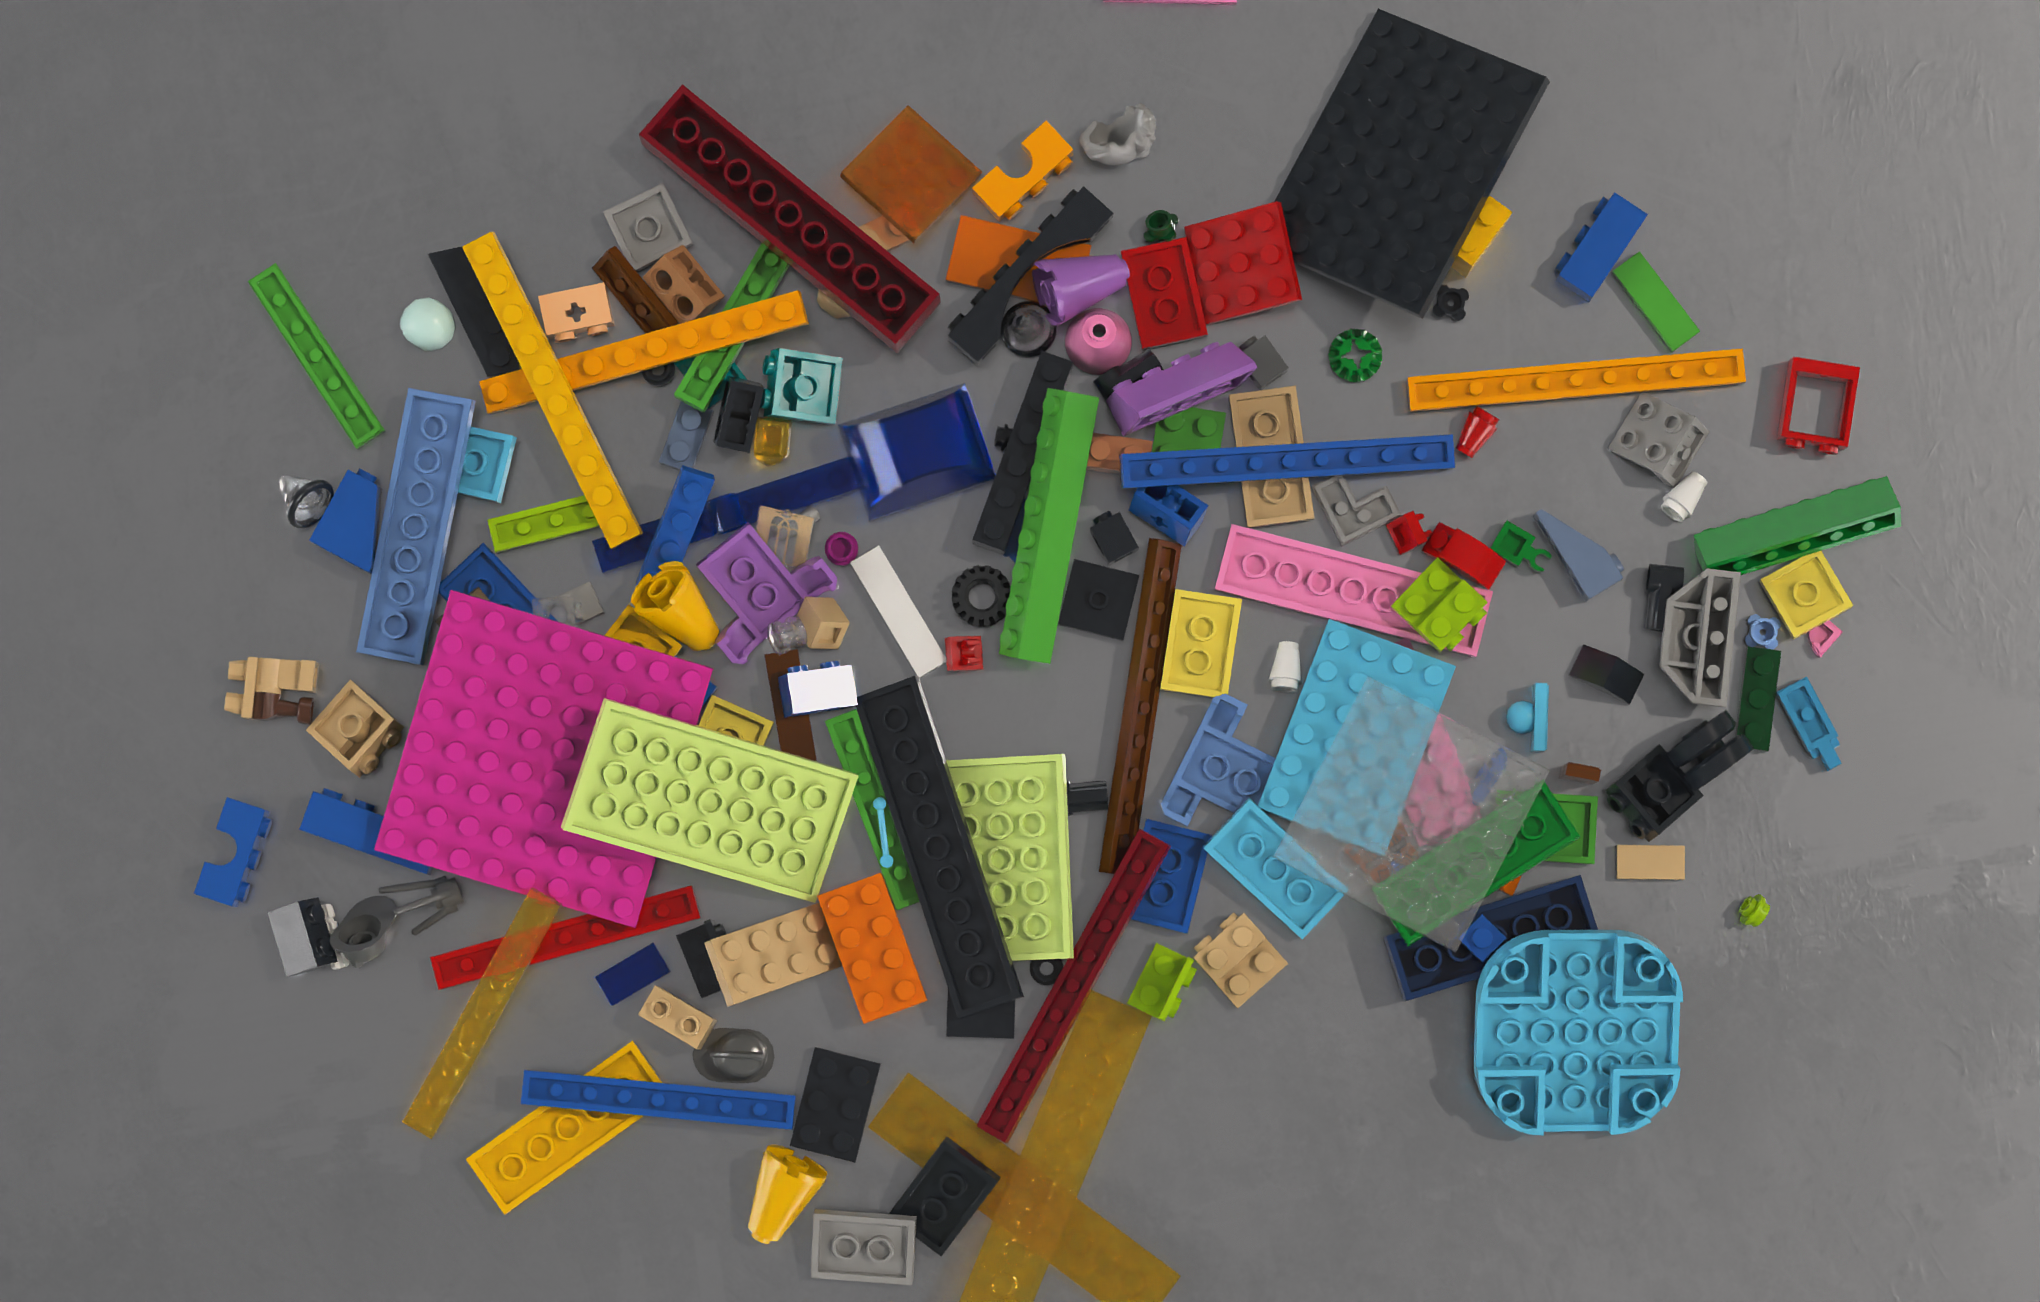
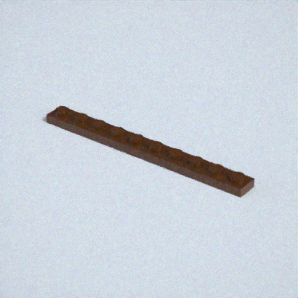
M1149 538L1099 866V872L1113 875L1139 831L1182 547L1181 544L1162 539Z

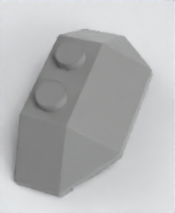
M1707 568L1666 600L1659 667L1691 703L1718 707L1727 706L1741 572Z

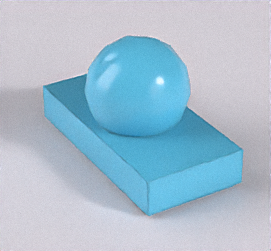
M1547 683L1533 684L1532 703L1524 700L1517 701L1507 710L1506 719L1510 729L1520 734L1531 732L1530 752L1543 753L1547 750L1549 685Z

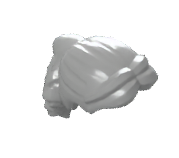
M1138 103L1135 107H1126L1124 116L1116 118L1112 124L1105 125L1103 122L1093 121L1080 135L1079 141L1084 148L1085 154L1093 161L1097 160L1100 163L1114 166L1127 164L1135 158L1148 156L1151 144L1156 138L1154 135L1157 127L1155 124L1156 119L1149 108H1146L1142 103Z

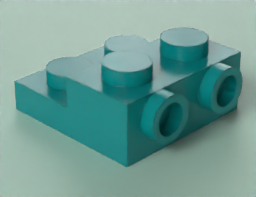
M783 348L771 350L770 355L765 356L762 368L763 374L768 375L767 389L764 388L760 404V408L764 409L763 417L834 425L836 423L843 358Z

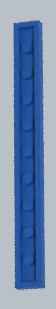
M1453 434L1120 454L1122 489L1455 468Z

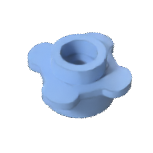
M1757 614L1751 615L1747 620L1749 633L1745 637L1746 645L1749 647L1758 645L1764 646L1766 649H1775L1778 646V640L1776 639L1778 629L1781 627L1779 619L1776 617L1770 619L1761 618ZM1761 629L1766 631L1765 635L1760 634Z

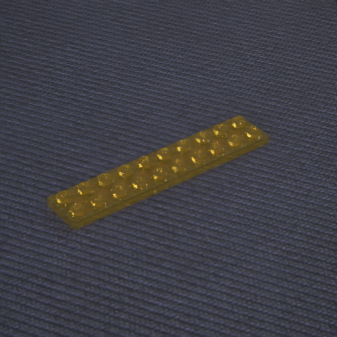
M1093 990L1091 991L1075 1022L959 1302L1034 1301L1149 1025L1151 1015Z
M909 1072L868 1126V1128L922 1168L946 1136L1001 1177L978 1210L1101 1302H1162L1181 1277V1275L999 1139L978 1128L976 1122Z

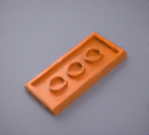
M961 215L946 282L977 289L984 288L988 291L996 283L993 276L1005 263L1011 266L1019 258L1015 254L1019 247L1028 238L1033 242L1040 233ZM1073 245L1056 251L1044 259L1089 256L1091 245ZM1034 266L1024 275L1015 287L1011 297L1038 302L1032 277V270L1038 269L1037 266Z

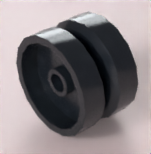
M1724 710L1710 721H1703L1681 738V742L1665 753L1675 767H1683L1696 758L1698 763L1690 768L1684 776L1685 781L1693 792L1716 778L1754 749L1745 734L1736 735L1726 743L1723 742L1722 738L1733 731L1736 722L1727 710Z

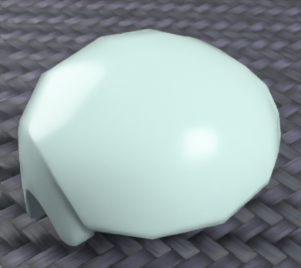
M429 297L415 299L404 309L400 319V327L405 338L424 351L443 348L452 339L456 327L450 309L438 300Z

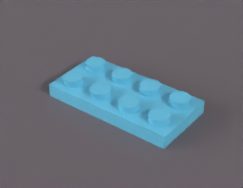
M1250 797L1203 846L1205 851L1301 939L1349 891L1339 879L1264 810L1259 808Z

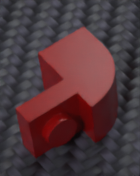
M1441 522L1437 524L1422 549L1428 556L1434 559L1438 557L1465 579L1487 590L1491 588L1506 563L1501 556L1476 538L1458 528L1455 530Z

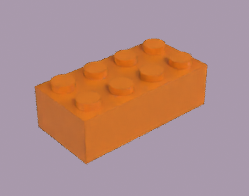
M882 873L817 896L863 1024L928 1001Z

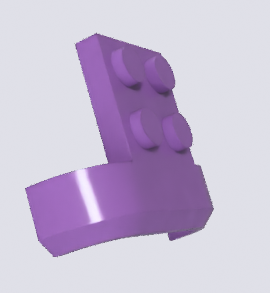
M749 522L744 524L696 564L737 614L719 633L715 642L732 663L745 664L748 661V655L756 646L798 613L805 597H818L826 591L832 592L836 589L837 576L820 556L805 561L789 572Z

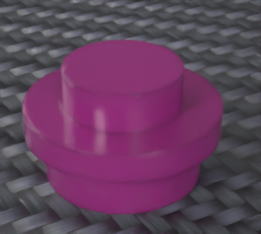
M837 532L827 539L825 554L829 561L835 565H848L857 557L858 543L851 534Z

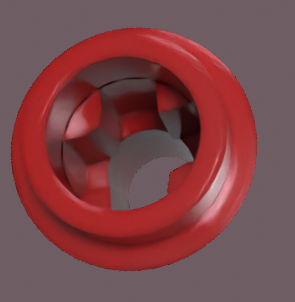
M1476 406L1473 413L1469 411L1455 448L1473 458L1475 453L1498 429L1496 425L1500 419Z

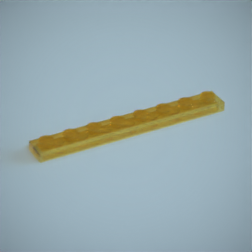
M535 888L530 889L405 1116L404 1124L430 1139L435 1137L561 908V903Z

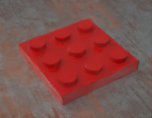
M1275 201L1184 227L1206 325L1216 324L1302 300L1281 202Z

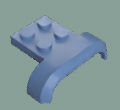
M1227 694L1213 698L1161 803L1165 816L1188 827L1201 798L1233 814L1249 797L1257 805L1259 804L1276 758L1232 737L1248 704Z

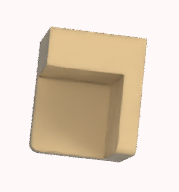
M805 597L794 621V625L808 647L815 649H839L850 624L835 599L829 597Z

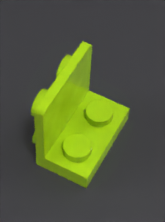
M1156 943L1127 1004L1161 1021H1165L1167 1016L1174 1018L1182 1002V999L1177 997L1182 985L1188 988L1197 971L1196 968L1192 967L1194 959L1185 957Z

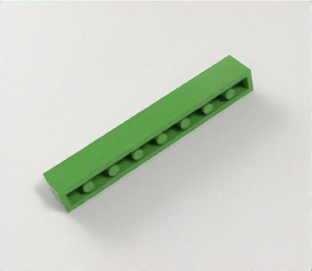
M1051 388L1047 389L1046 398L1043 402L1041 427L1037 435L1034 464L1030 473V487L1024 505L1025 514L1022 530L1018 537V552L1012 570L1013 579L1010 595L1006 603V617L1003 631L1000 635L999 654L1051 663L1100 397Z

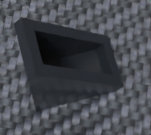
M1583 645L1569 676L1630 705L1644 673L1617 656Z

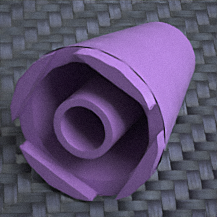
M1116 254L1042 259L1034 262L1033 265L1037 266L1038 269L1032 270L1034 289L1040 306L1047 305L1050 313L1046 314L1045 317L1054 326L1065 323L1125 287L1126 279L1130 277L1126 261L1124 259L1120 260Z

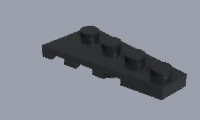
M462 246L429 253L428 256L487 377L492 378L520 370V363Z

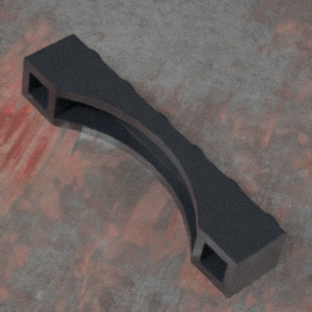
M1084 186L1079 192L1073 189L1060 203L1064 207L1056 217L1050 214L1038 227L1041 231L1040 235L1033 242L1028 238L1015 253L1019 258L1011 266L1005 263L993 276L996 283L988 291L984 288L981 289L971 300L970 303L974 307L967 315L964 316L960 313L947 327L951 331L948 334V339L977 366L1000 342L1001 324L1006 305L1015 287L1024 275L1035 266L1033 265L1034 262L1042 260L1061 249L1077 244L1090 243L1113 218L1114 213Z
M1041 351L973 536L972 542L974 545L1002 555L1005 554L1031 481L1030 473L1034 464L1037 435L1041 427L1043 402L1046 398L1047 389L1065 391L1073 369L1072 361Z

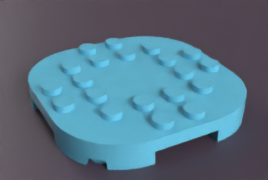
M1540 930L1519 935L1503 944L1485 964L1476 988L1474 1074L1478 1089L1490 1110L1509 1127L1526 1134L1544 1136V1132L1609 1131L1611 1135L1637 1130L1652 1122L1650 1119L1664 1106L1667 1107L1672 1100L1680 1079L1681 1068L1678 1065L1680 1002H1683V991L1676 969L1653 942L1641 935L1624 930Z

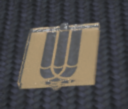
M760 505L755 531L786 568L794 570L807 561L814 518L791 513L789 509L783 511Z

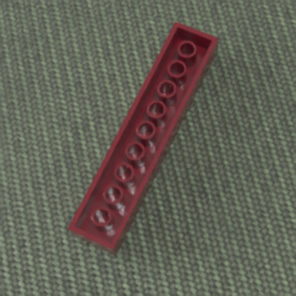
M683 84L639 133L641 143L645 148L896 353L903 348L940 305V293Z

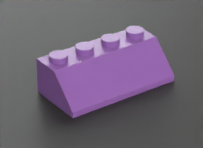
M1214 342L1200 350L1201 354L1193 358L1189 354L1181 356L1171 362L1172 367L1162 371L1160 367H1156L1145 372L1142 375V380L1132 383L1131 379L1115 385L1113 387L1114 392L1106 402L1124 437L1240 387L1257 369L1255 362L1232 342L1221 346L1218 342Z

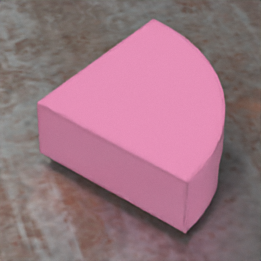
M1830 620L1808 632V640L1813 652L1819 658L1822 657L1843 632Z

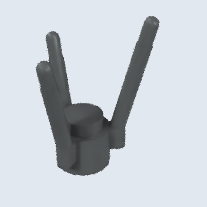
M442 876L433 880L379 888V893L383 894L436 887L430 890L432 895L395 908L393 911L395 915H399L435 902L437 909L444 906L443 909L412 929L411 933L413 935H417L424 929H427L446 915L458 911L457 905L464 902L455 877L447 880L446 876Z

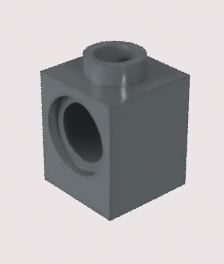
M1266 335L1259 340L1256 336H1253L1239 346V349L1250 357L1257 366V369L1249 377L1259 390H1263L1287 373L1289 367Z

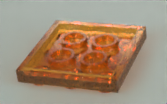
M907 105L841 172L840 177L914 244L981 176L982 171Z

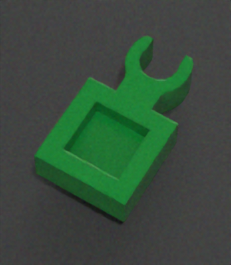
M1506 520L1490 547L1504 560L1518 567L1524 559L1534 571L1539 573L1543 572L1544 569L1536 564V556L1543 555L1549 560L1552 557L1547 550L1533 548L1531 545L1536 537Z

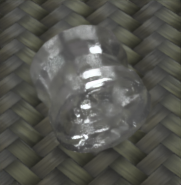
M798 616L788 617L783 623L775 621L768 624V640L776 654L782 655L787 653L790 648L800 649L806 646L807 633L804 624Z

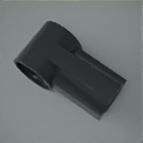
M1149 348L1121 367L1115 366L1095 379L1093 383L1106 401L1114 392L1113 387L1128 379H1131L1132 383L1142 380V375L1145 372L1156 367H1160L1162 371L1164 369Z
M1649 564L1646 581V593L1649 596L1645 630L1663 632L1666 600L1683 587L1684 567Z
M1067 781L1068 816L1076 812L1108 810L1106 781L1071 783V781Z

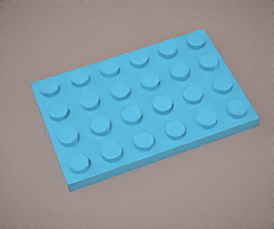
M1329 619L1258 807L1267 813L1385 856L1456 666Z

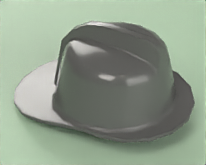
M372 896L358 902L330 936V945L334 950L343 953L355 968H360L365 962L376 959L385 950L386 932L395 920L396 915L393 911L397 908L396 904L386 896Z
M712 1029L701 1050L696 1048L693 1050L694 1065L698 1072L708 1080L726 1083H752L759 1081L769 1073L775 1058L773 1046L769 1039L759 1031L751 1029Z

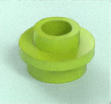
M1761 894L1747 897L1739 909V913H1741L1740 922L1744 925L1750 924L1753 927L1760 925L1770 910V905L1766 903L1765 897Z

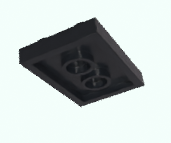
M815 1047L790 1146L856 1163L881 1064Z
M946 1136L889 1214L917 1216L916 1238L942 1257L1001 1177Z

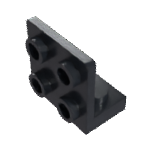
M712 919L704 921L705 924L676 935L701 998L721 991L704 942L727 933L723 924H716Z

